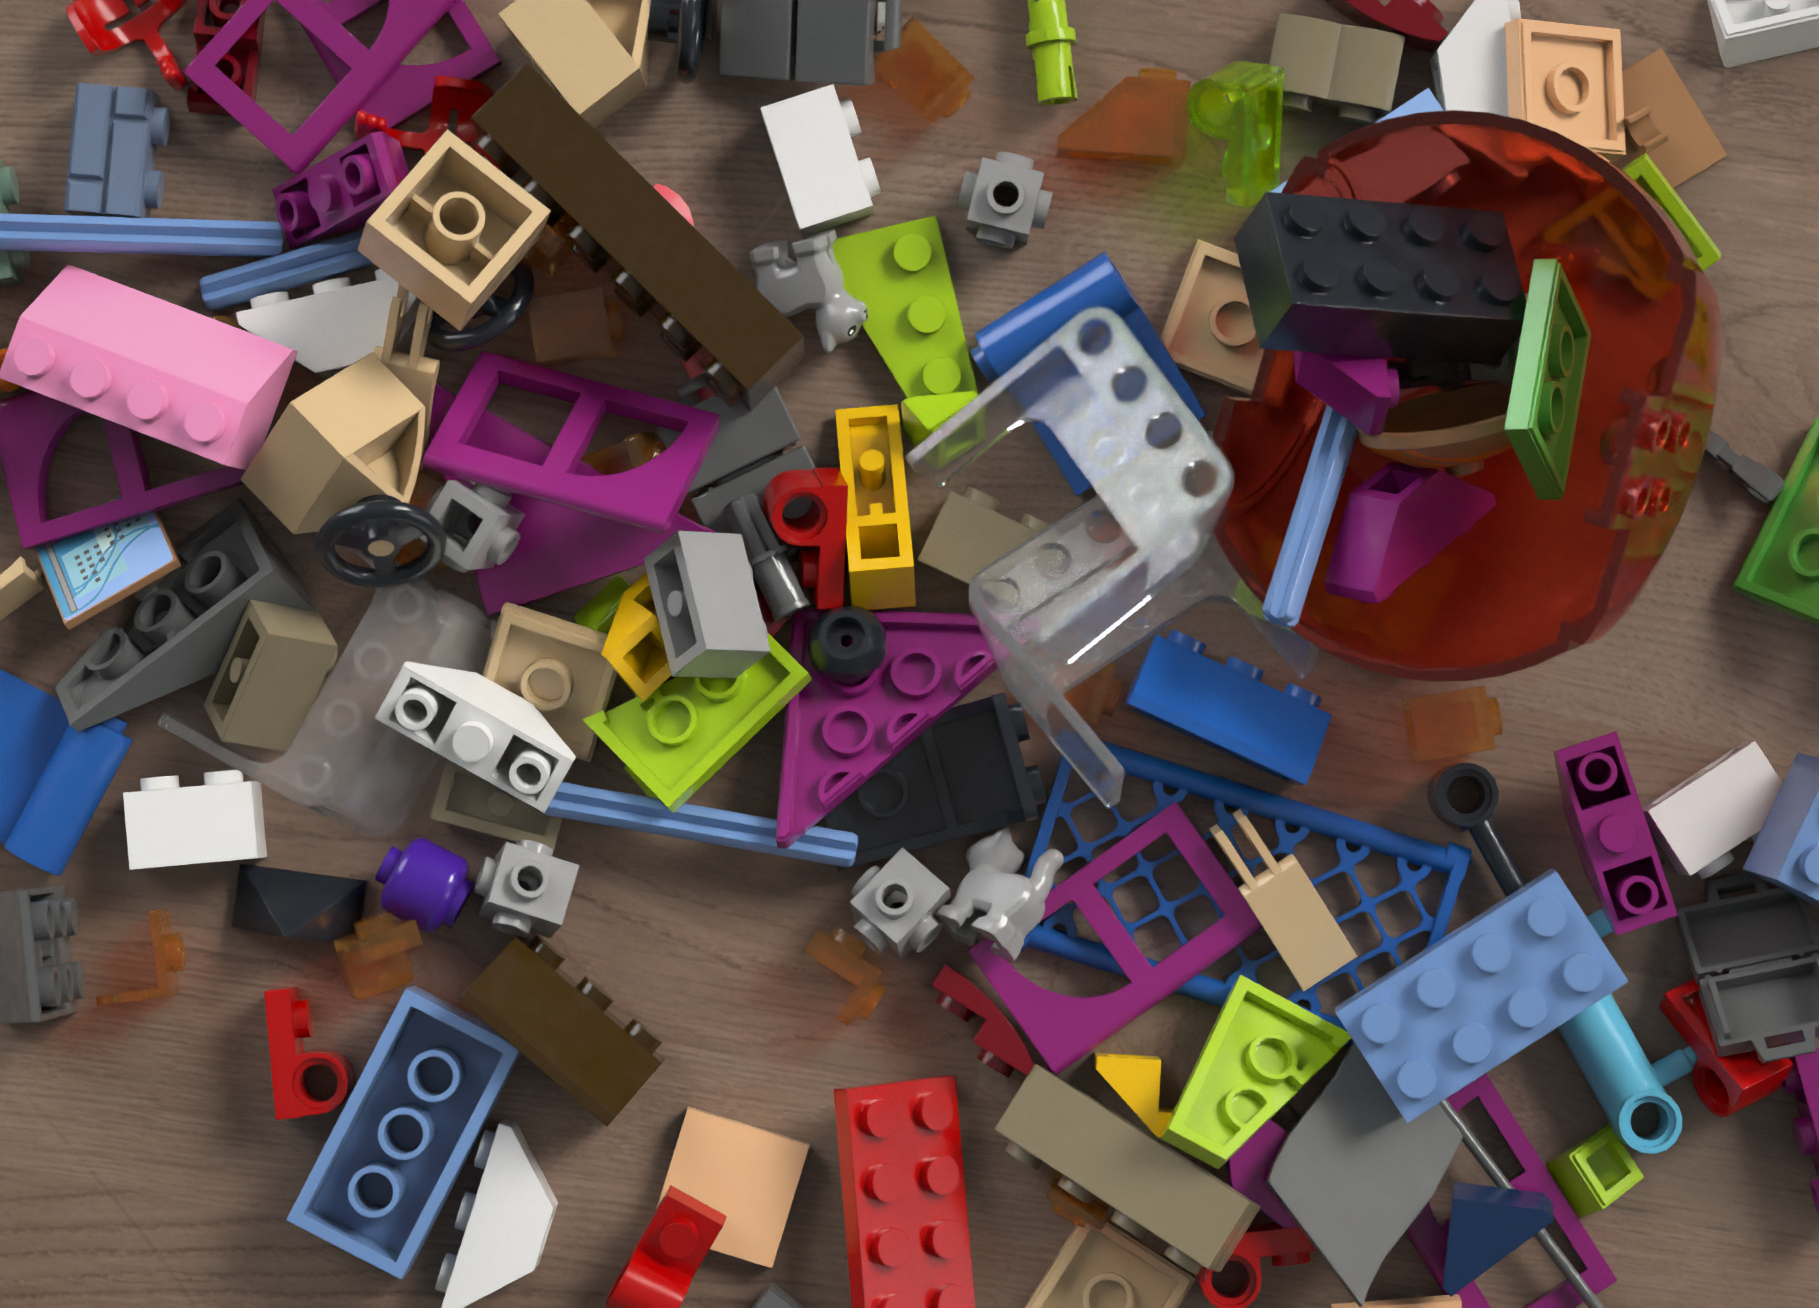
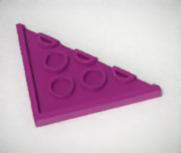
M437 382L435 384L430 420L432 440L457 396L441 387ZM487 409L484 410L466 443L468 446L541 466L553 447V444L536 438L516 427L517 425ZM580 460L574 472L576 475L584 476L606 475L594 469L592 465L583 460ZM443 474L446 483L448 480H465L451 475ZM510 492L512 498L509 503L525 514L516 529L521 534L520 540L513 553L503 564H495L493 568L476 569L473 571L487 615H496L501 613V609L506 601L523 606L645 565L644 558L677 531L713 533L715 531L677 513L667 534L663 535ZM479 516L476 519L477 529L483 520Z
M805 608L793 614L790 655L809 673L812 680L786 704L776 830L777 847H790L1039 633L1038 616L869 611L880 620L886 631V659L883 665L876 669L869 677L854 684H844L834 681L826 675L819 674L812 666L809 658L808 636L810 629L815 621L830 609ZM846 638L842 640L841 644L848 647L852 645L853 640Z

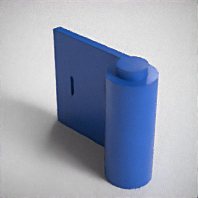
M1105 251L975 333L979 345L971 350V354L980 370L990 383L1001 378L1004 384L1012 389L1076 496L1083 494L1102 480L1144 456L1150 450L1160 446L1208 416L1127 283Z
M0 668V842L5 844V849L24 861L49 873L61 876L134 740L123 733L128 722L119 716L112 717L77 732L70 726L60 699Z

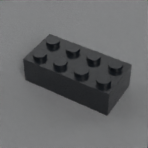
M1265 192L1234 237L1260 349L1497 365L1521 335L1527 300L1503 212Z

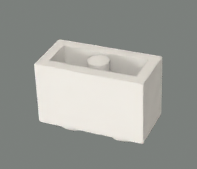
M834 84L760 108L801 237L874 214L870 197L881 194V189L870 157L858 161L851 137L862 134L850 97L838 100Z
M1746 741L1691 775L1642 809L1649 830L1678 874L1691 876L1698 872L1700 877L1705 879L1720 871L1735 859L1730 852L1732 848L1749 837L1755 843L1783 782L1756 741Z
M242 770L204 773L205 785L180 787L179 775L141 778V791L123 793L129 870L267 857L261 781L243 782Z

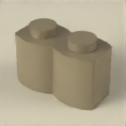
M1279 13L1263 94L1276 97L1274 107L1281 110L1311 114L1313 104L1338 109L1337 119L1359 125H1372L1375 123L1376 116L1385 117L1391 112L1405 36L1372 28L1342 25L1313 17Z

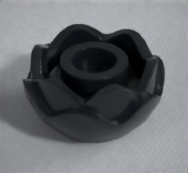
M843 606L826 611L815 621L809 632L808 652L811 664L819 674L826 675L830 679L844 684H854L869 677L876 669L883 665L887 656L886 631L882 623L873 613L857 606ZM846 638L853 640L852 645L848 647L843 646L841 642Z

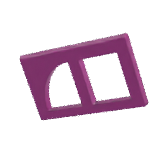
M247 0L188 65L183 73L287 165L289 172L298 175L308 167L457 0H388V9L382 30L369 50L314 0H275L351 69L293 135L215 66L274 0Z
M323 0L314 1L345 27L388 0H332L327 4ZM457 0L448 12L471 49L459 56L438 63L426 65L399 64L359 110H364L367 114H374L377 117H384L387 121V127L395 129L431 107L434 78L436 75L475 81L502 64L464 0ZM301 24L338 85L351 69Z
M482 350L426 450L422 466L432 471L666 535L720 429V415ZM499 383L575 403L542 466L466 445ZM606 412L682 432L668 449L637 468L604 476L574 474Z
M32 390L0 400V458L23 549L32 550L244 485L240 479L246 470L225 466L152 489L138 431L102 418L122 498L48 521L46 482L52 456L66 430L86 411Z
M1175 801L1051 889L1044 901L1045 912L1041 921L1070 900H1073L1129 978L1130 983L1118 990L1099 996L1077 997L1063 995L1035 984L1019 973L1005 958L996 956L989 950L995 942L984 937L967 949V951L1045 1059L1047 1069L1057 1076L1263 927L1244 900L1237 886ZM1166 833L1221 909L1224 916L1152 967L1093 884Z
M1485 1073L1446 1098L1456 1113L1477 1097L1523 1169V1171L1508 1179V1181L1517 1190L1545 1193L1553 1202L1554 1219L1585 1268L1578 1271V1273L1592 1292L1596 1295L1617 1282L1618 1280L1488 1075ZM1428 1202L1405 1233L1444 1295H1449L1443 1288V1270L1450 1217L1438 1224L1432 1212L1430 1202ZM1566 1279L1522 1308H1576L1584 1303V1301ZM1474 1280L1456 1293L1461 1298L1462 1308H1491Z

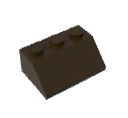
M536 934L529 942L524 937L516 936L459 997V1000L607 1127L664 1062L665 1058L656 1052L662 1042L635 1018L626 1026L612 1014L608 1008L614 1000L588 977L585 976L579 983H576L561 970L559 966L565 961V958L542 937Z

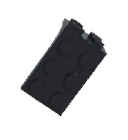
M1005 692L952 707L824 817L826 828L852 832L858 837L855 862L850 867L837 866L838 871L892 857L902 847L906 851L911 852L1039 818L1036 805L1047 802L1038 765L1025 767L1019 742L1029 740L1030 735L1021 703L1016 702L1008 705Z

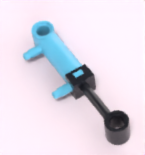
M1454 763L1445 766L1434 774L1428 785L1427 800L1430 809L1444 823L1458 826L1461 832L1469 831L1503 894L1507 897L1525 886L1527 882L1490 818L1495 814L1494 810L1498 804L1499 791L1495 779L1486 769L1476 764ZM1461 776L1471 779L1478 790V801L1475 807L1463 814L1453 810L1447 800V789L1450 783ZM1602 909L1587 916V919L1600 938L1613 931ZM1611 993L1557 1027L1619 1140L1641 1153L1656 1154L1671 1147L1677 1141L1682 1131L1683 1118L1679 1106L1667 1094L1664 1086L1692 1071L1698 1058L1690 1046L1685 1049H1678L1650 1064ZM1652 1102L1658 1108L1660 1114L1659 1125L1650 1135L1644 1137L1637 1136L1630 1124L1631 1115L1640 1104Z

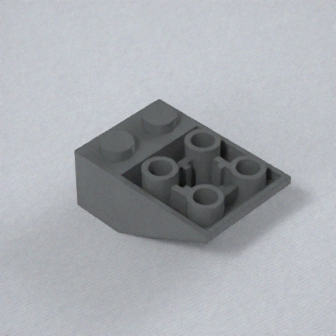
M65 885L0 892V1023L41 1022L78 1012L77 1000L85 998L84 969L81 961H73L70 936L78 935L79 932L78 908L74 897L66 898Z

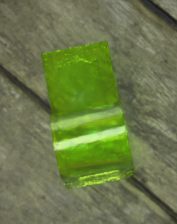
M1233 61L1195 83L1188 92L1186 100L1187 113L1193 125L1203 134L1229 141L1222 163L1223 176L1227 179L1226 203L1249 208L1260 201L1265 192H1270L1279 186L1284 88L1283 67L1248 61ZM1224 92L1229 96L1232 105L1226 99Z

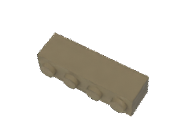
M1037 1064L1031 1069L994 1129L1010 1140L1005 1148V1151L1035 1170H1038L1041 1163L1045 1162L1063 1175L1057 1183L1058 1186L1088 1205L1091 1204L1095 1196L1116 1209L1110 1218L1113 1222L1142 1240L1148 1231H1151L1170 1244L1164 1253L1165 1256L1196 1275L1202 1266L1216 1272L1222 1271L1261 1208L1254 1201L1077 1087Z

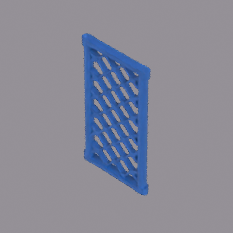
M1071 723L1069 728L1063 732L1062 739L1064 743L1060 753L1062 755L1024 874L1026 878L1029 879L1031 877L1035 862L1046 852L1056 817H1062L1066 820L1077 841L1076 850L1064 857L1063 864L1075 857H1084L1089 863L1093 860L1092 851L1096 846L1115 836H1127L1136 825L1152 818L1173 802L1180 803L1187 793L1214 801L1213 810L1217 817V825L1223 830L1253 878L1255 877L1253 873L1254 867L1262 862L1259 856L1251 860L1244 857L1232 834L1233 827L1237 822L1232 814H1228L1224 810V805L1240 809L1246 816L1249 812L1275 820L1274 830L1278 837V844L1274 849L1270 850L1272 856L1277 853H1284L1287 856L1291 853L1294 855V846L1302 841L1309 831L1335 839V849L1339 856L1337 866L1315 878H1309L1315 888L1319 882L1338 872L1347 873L1360 896V902L1357 907L1334 919L1339 924L1359 912H1367L1381 936V942L1376 948L1354 958L1304 992L1299 987L1291 992L1286 999L1294 1004L1301 999L1307 1000L1310 1008L1300 1007L1345 1031L1347 1030L1338 1017L1320 1012L1321 1004L1317 996V988L1320 984L1341 973H1348L1352 977L1358 991H1361L1364 987L1356 970L1363 961L1381 952H1388L1398 967L1402 962L1396 949L1401 941L1421 931H1427L1429 935L1425 944V950L1445 937L1462 879L1465 877L1468 866L1472 863V848L1448 842L1446 847L1097 739L1092 737L1093 730ZM1074 759L1092 763V773L1096 780L1095 789L1073 802H1064L1062 798ZM1102 767L1114 770L1116 773L1113 776H1106L1102 771ZM1126 774L1153 782L1152 789L1157 800L1154 810L1130 822L1122 819L1110 795L1112 788L1123 781ZM1163 786L1175 789L1177 792L1173 795H1167L1163 790ZM1094 796H1102L1106 799L1114 814L1117 826L1111 833L1088 843L1081 838L1071 819V811L1075 806ZM1285 824L1299 829L1294 833H1289L1285 829ZM1209 831L1201 837L1205 841L1213 837V835ZM1346 843L1358 846L1359 849L1355 852H1350L1346 848ZM1177 848L1154 861L1144 860L1141 853L1138 852L1135 854L1138 861L1135 871L1114 882H1106L1103 878L1098 880V892L1108 900L1116 917L1136 945L1137 943L1134 939L1135 929L1157 916H1166L1179 938V947L1188 942L1180 930L1173 913L1178 905L1197 895L1208 897L1219 919L1224 916L1199 879L1198 887L1194 891L1175 901L1164 899L1152 873L1157 865L1176 855H1181ZM1370 850L1396 858L1395 865L1400 876L1399 883L1395 887L1376 897L1366 895L1354 872L1355 865L1363 860ZM1407 862L1419 865L1420 867L1416 871H1411L1407 867ZM1234 869L1227 874L1232 878L1238 873ZM1431 869L1447 874L1434 916L1426 913L1415 891L1416 884L1424 879ZM1136 876H1144L1148 879L1155 892L1159 906L1154 912L1135 922H1127L1113 899V891L1117 886ZM1399 891H1406L1411 896L1420 913V923L1397 937H1390L1385 932L1375 912L1376 905ZM1075 903L1063 905L1055 913L1048 916L1042 925L1037 924L1024 938V945L1020 952H1024L1026 947L1128 978L1104 943L1076 936L1077 928L1073 920V912L1077 908ZM1057 923H1062L1066 926L1067 932L1052 927ZM1238 945L1235 950L1241 961L1240 966L1227 976L1225 982L1198 974L1173 993L1222 1008L1232 985L1240 975L1259 984L1256 977L1257 967L1280 954L1275 949L1256 960H1249L1246 958L1240 945ZM1145 957L1152 967L1159 962ZM1351 1038L1350 1041L1346 1044V1047H1350V1046H1351V1044H1352V1042H1353V1039H1352V1038Z

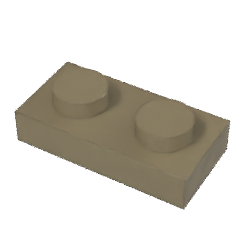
M447 758L430 815V819L516 842L520 839L535 841L550 847L553 851H556L564 818L545 815L542 811Z

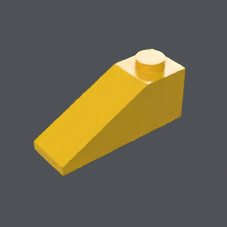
M895 404L835 409L840 472L848 484L846 544L852 606L861 607L866 610L916 606L914 561L899 406Z

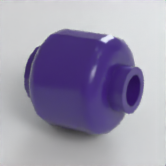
M422 837L411 841L404 851L392 846L375 876L376 881L385 885L381 894L382 908L424 932H433L442 924L451 928L475 886V882L467 879L469 865L464 858Z

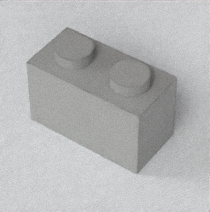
M677 531L644 558L666 655L673 677L737 678L771 652L767 639V627L762 619L753 582V571L748 562L742 534Z

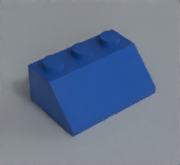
M1171 629L1167 639L1157 634L1152 637L1121 706L1293 785L1307 784L1332 717L1331 714L1318 709L1323 699L1322 697L1291 683H1287L1284 692L1261 683L1260 681L1264 674L1263 670L1232 656H1229L1225 666L1202 655L1206 644L1179 631Z

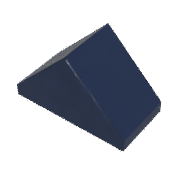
M1454 1182L1443 1270V1288L1450 1297L1554 1221L1553 1202L1549 1197L1541 1192Z

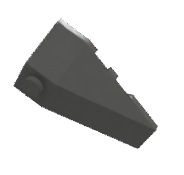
M240 498L236 499L188 536L175 551L182 559L180 561L181 566L171 571L158 587L153 583L143 587L135 596L141 604L121 629L111 628L105 630L56 685L55 689L68 722L77 732L218 673L249 599L316 611L298 573Z

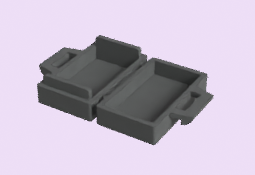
M707 0L704 37L719 41L718 75L721 77L779 81L796 80L797 82L870 86L875 84L876 53L900 49L902 0H721L720 30H716L717 0ZM878 2H886L884 41L877 40Z
M704 372L677 385L680 404L720 415V429L688 493H698L700 488L716 481L719 486L713 489L708 487L707 492L691 499V504L702 526L704 525L714 530L715 533L734 534L724 514V507L728 503L741 496L754 493L758 496L764 508V490L773 477L784 471L813 470L816 467L805 446H800L790 452L782 451L781 456L777 458L773 454L788 445L795 446L796 441L801 439L777 386L751 412L740 400L730 407L718 395L693 406L688 394L708 385L705 382L708 375ZM655 425V430L665 450L682 433ZM803 496L793 498L785 505L782 516L790 519L802 517L811 508L812 499ZM776 533L779 542L782 541V539ZM797 546L791 549L786 554L789 563L791 564L799 560L800 550H809V546Z
M1748 871L1707 879V903L1678 908L1676 923L1694 981L1699 985L1698 994L1717 1055L1724 1057L1756 1050L1758 1059L1762 1063L1815 1053V1038L1819 1037V935L1808 902L1782 888L1770 890L1762 878ZM1755 888L1756 893L1722 900L1719 898L1720 894ZM1798 1042V1043H1794V1044H1789V1045H1784V1046H1779V1047H1774V1048H1769V1049H1768V1047H1773V1046H1778V1045H1783V1044Z

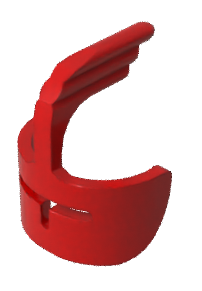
M73 0L67 5L66 14L91 55H107L134 42L145 41L157 60L156 65L160 68L164 80L176 92L189 84L186 75L182 72V68L159 34L163 24L174 16L188 0H158L138 16L110 31L106 30L107 26L132 13L124 0ZM133 0L138 8L150 1Z
M436 75L433 85L429 127L424 133L389 128L384 117H377L374 114H367L364 110H358L354 123L355 136L359 140L370 133L382 131L399 141L402 149L421 150L425 155L446 132L449 126L450 112L455 110L457 112L455 136L464 143L471 144L472 149L481 155L482 153L473 143L478 136L471 117L494 95V92L489 86L481 82Z

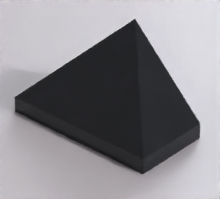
M240 864L231 927L285 938L359 944L368 880Z

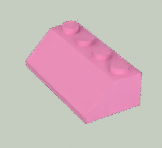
M68 264L19 317L0 369V378L223 465L246 470L265 442L298 351Z

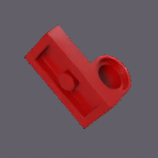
M813 468V470L781 472L770 480L765 487L763 495L764 510L778 536L791 545L809 546V550H800L798 577L801 588H808V592L817 609L843 607L848 484L838 468ZM803 496L812 499L811 508L802 517L790 519L782 516L785 505L793 498Z
M1692 979L1666 992L1661 1000L1659 1009L1698 1056L1692 1076L1699 1098L1714 1115L1728 1117L1776 1092L1781 1087L1784 1079L1787 1078L1793 1063L1788 1058L1762 1063L1757 1057L1758 1053L1756 1050L1719 1057L1698 994L1699 985Z
M298 986L273 988L264 991L276 1120L323 1114L340 1107L349 1099L356 1084V1074L352 1063L345 1055L335 1050L304 1051L303 1038L312 1037L313 1020L309 999L300 1000ZM313 1065H326L336 1074L338 1080L337 1090L331 1098H319L308 1089L306 1082L307 1073Z
M670 1185L614 1281L604 1307L680 1308L692 1278L724 1226L727 1216Z
M1277 1222L1250 1225L1228 1259L1243 1264L1246 1271L1245 1281L1238 1290L1231 1293H1223L1216 1290L1211 1282L1213 1270L1207 1269L1204 1266L1201 1267L1196 1277L1201 1291L1212 1305L1218 1308H1245L1256 1299L1261 1289L1259 1257L1272 1256L1273 1266H1290L1311 1262L1310 1252L1317 1250L1299 1227L1283 1228Z

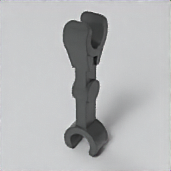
M1664 384L1657 388L1659 393L1668 397L1673 402L1674 412L1672 416L1663 418L1656 415L1646 405L1641 408L1642 417L1647 424L1658 429H1667L1672 426L1677 427L1694 440L1703 453L1715 461H1721L1730 468L1729 473L1751 496L1761 503L1767 504L1774 500L1783 489L1784 480L1765 465L1745 455L1739 456L1729 448L1730 445L1721 436L1713 431L1708 432L1686 415L1685 398L1676 387Z

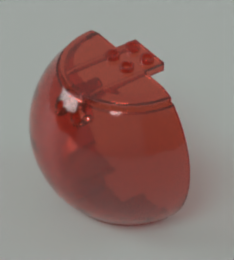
M1460 110L1414 113L1382 120L1352 131L1320 148L1317 159L1305 155L1295 167L1282 193L1503 212L1524 293L1528 294L1534 259H1557L1562 265L1592 334L1565 494L1562 495L1561 500L1538 499L1512 447L1505 452L1483 460L1485 468L1481 471L1463 476H1455L1494 494L1496 506L1474 523L1473 528L1469 532L1457 537L1440 551L1429 565L1420 568L1399 585L1389 598L1380 601L1378 604H1366L1356 599L1327 594L1324 582L1349 494L1388 462L1400 463L1372 452L1360 443L1357 434L1299 621L1294 627L1290 628L1329 654L1361 668L1393 677L1429 682L1471 681L1503 676L1547 663L1582 645L1592 643L1601 638L1623 618L1639 598L1666 553L1693 490L1714 416L1722 358L1721 315L1715 289L1704 274L1684 235L1664 209L1637 182L1601 154L1558 132L1508 116L1489 112ZM1264 349L1251 398L1224 396L1202 472L1201 485L1202 516L1214 520L1211 530L1226 558L1251 592L1263 604L1327 406L1326 403L1296 382L1293 351ZM1386 358L1387 369H1388V361H1389V359H1394V360H1405V359ZM1424 386L1421 388L1399 389V400L1440 388ZM1431 468L1445 472V468Z

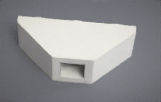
M1475 0L1430 59L1435 98L1467 144L1508 175H1521L1532 166L1531 157L1538 156L1539 152L1510 150L1505 23L1518 18L1521 19L1519 0Z
M378 269L375 271L376 281L352 286L349 277L326 280L312 286L314 295L289 300L288 292L269 293L252 298L250 300L252 309L236 312L238 324L248 332L297 350L294 361L321 378L326 379L374 352L376 346L383 347L389 310L393 296L397 297L399 283L383 270ZM410 291L398 344L416 318L419 304L422 303Z
M406 661L375 716V719L543 813L546 812L576 758L574 753L532 703L476 672Z
M504 1119L498 1124L496 1133L485 1130L474 1162V1167L484 1170L477 1194L465 1192L454 1227L465 1231L458 1255L446 1253L436 1282L435 1290L445 1293L441 1308H464L534 1271L540 1263L558 1201L516 1122Z

